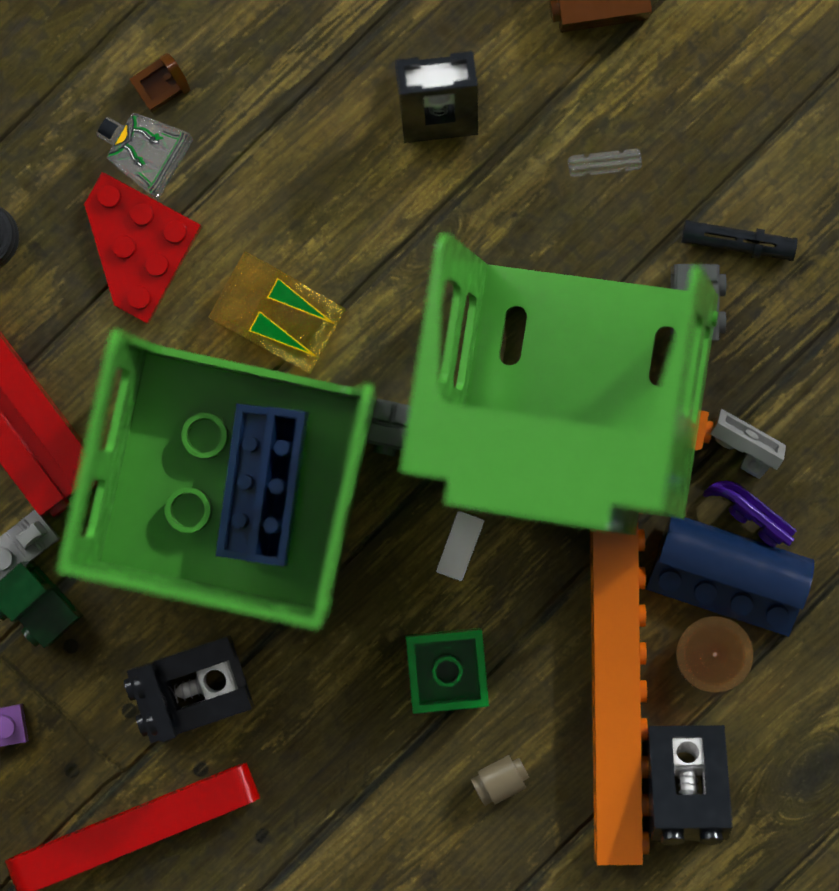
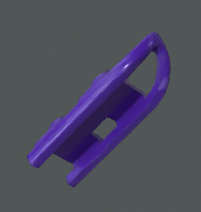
M719 481L710 485L703 492L704 497L721 496L732 501L733 504L728 508L730 514L741 523L745 524L748 520H752L760 526L761 529L758 531V535L769 546L775 547L782 542L790 546L794 541L792 536L797 530L741 485L731 481Z

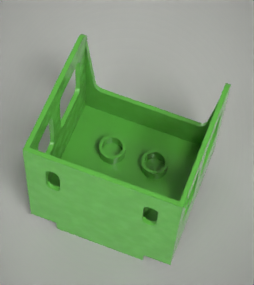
M441 233L434 252L400 472L447 483L444 504L478 511L636 535L639 513L684 520L713 330L717 326L718 311L716 310L719 295L704 269L700 266L692 267L688 290L685 291L488 265L451 234ZM448 281L453 285V299L440 375L441 307L445 283ZM468 295V315L465 327L456 387H454L453 379L458 353L466 297ZM521 307L527 314L521 358L514 365H506L500 358L506 315L511 308ZM670 327L676 333L660 387H658L650 380L655 338L660 329Z
M113 329L105 353L65 539L60 551L57 572L320 629L328 620L332 607L377 400L374 385L368 383L355 387L338 385L153 344L123 330ZM117 369L122 370L109 436L105 450L101 451L100 443ZM236 404L309 412L288 567L216 556ZM93 479H98L88 530L85 536H81Z

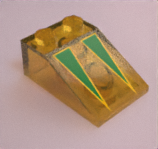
M244 251L208 318L223 328L311 374L346 308Z

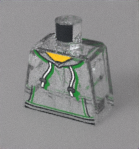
M132 113L125 126L106 117L97 132V137L113 145L107 155L109 162L157 201L193 142L189 133L137 113Z

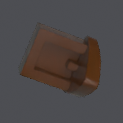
M168 53L163 54L159 57V60L129 79L151 113L182 92L185 95L191 91L179 65Z

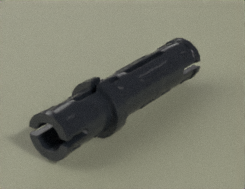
M685 220L682 234V243L749 253L751 258L759 259L761 255L794 261L798 238L766 234L764 229L757 228L754 232ZM704 234L734 238L735 241L705 236ZM743 240L774 245V247L745 243Z

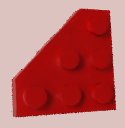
M102 172L84 205L115 307L149 324L202 226Z

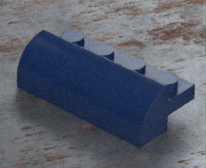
M236 404L216 548L217 557L288 567L309 412Z
M669 517L659 543L658 554L646 583V590L789 637L800 609L803 610L810 591L814 574V560L686 517L684 520Z

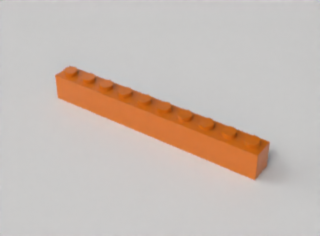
M638 523L636 535L590 528L594 860L597 865H643V855L649 854L648 831H642V816L649 815L648 794H642V779L648 778V757L641 756V741H647L648 739L647 718H641V703H647V681L640 680V665H646L647 662L646 642H640V627H646L645 604H639V589H645L646 586L645 567H639V552L645 551L644 529H638Z

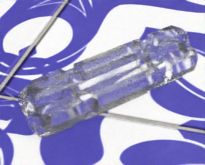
M637 148L627 149L624 153H620L619 150L591 153L588 157H584V154L573 155L568 159V170L572 177L585 176L586 172H590L591 175L620 172L622 168H625L626 171L638 170L642 166L641 153Z

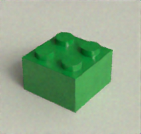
M481 628L406 635L413 714L489 707Z

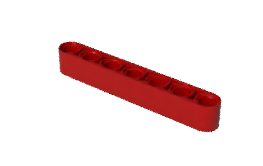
M247 762L241 763L7 859L5 864L16 891H37L241 808L261 797Z

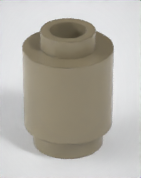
M507 755L477 771L479 775L472 778L471 781L481 801L486 806L492 802L496 805L526 789L523 781L530 777L520 758L512 761L510 755Z

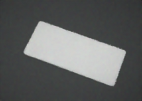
M458 511L437 567V573L459 581L463 580L484 523L483 519Z

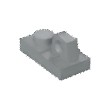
M720 409L713 421V429L710 435L714 436L715 440L727 449L735 448L742 453L746 452L740 468L758 479L770 467L777 470L784 460L786 445L727 411Z
M35 510L0 536V580L18 563L34 560L60 539L44 516H39Z

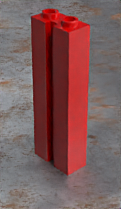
M0 331V464L38 515L47 516L51 514L54 518L72 505L68 499L74 496L85 443ZM93 479L90 491L97 487L98 479Z

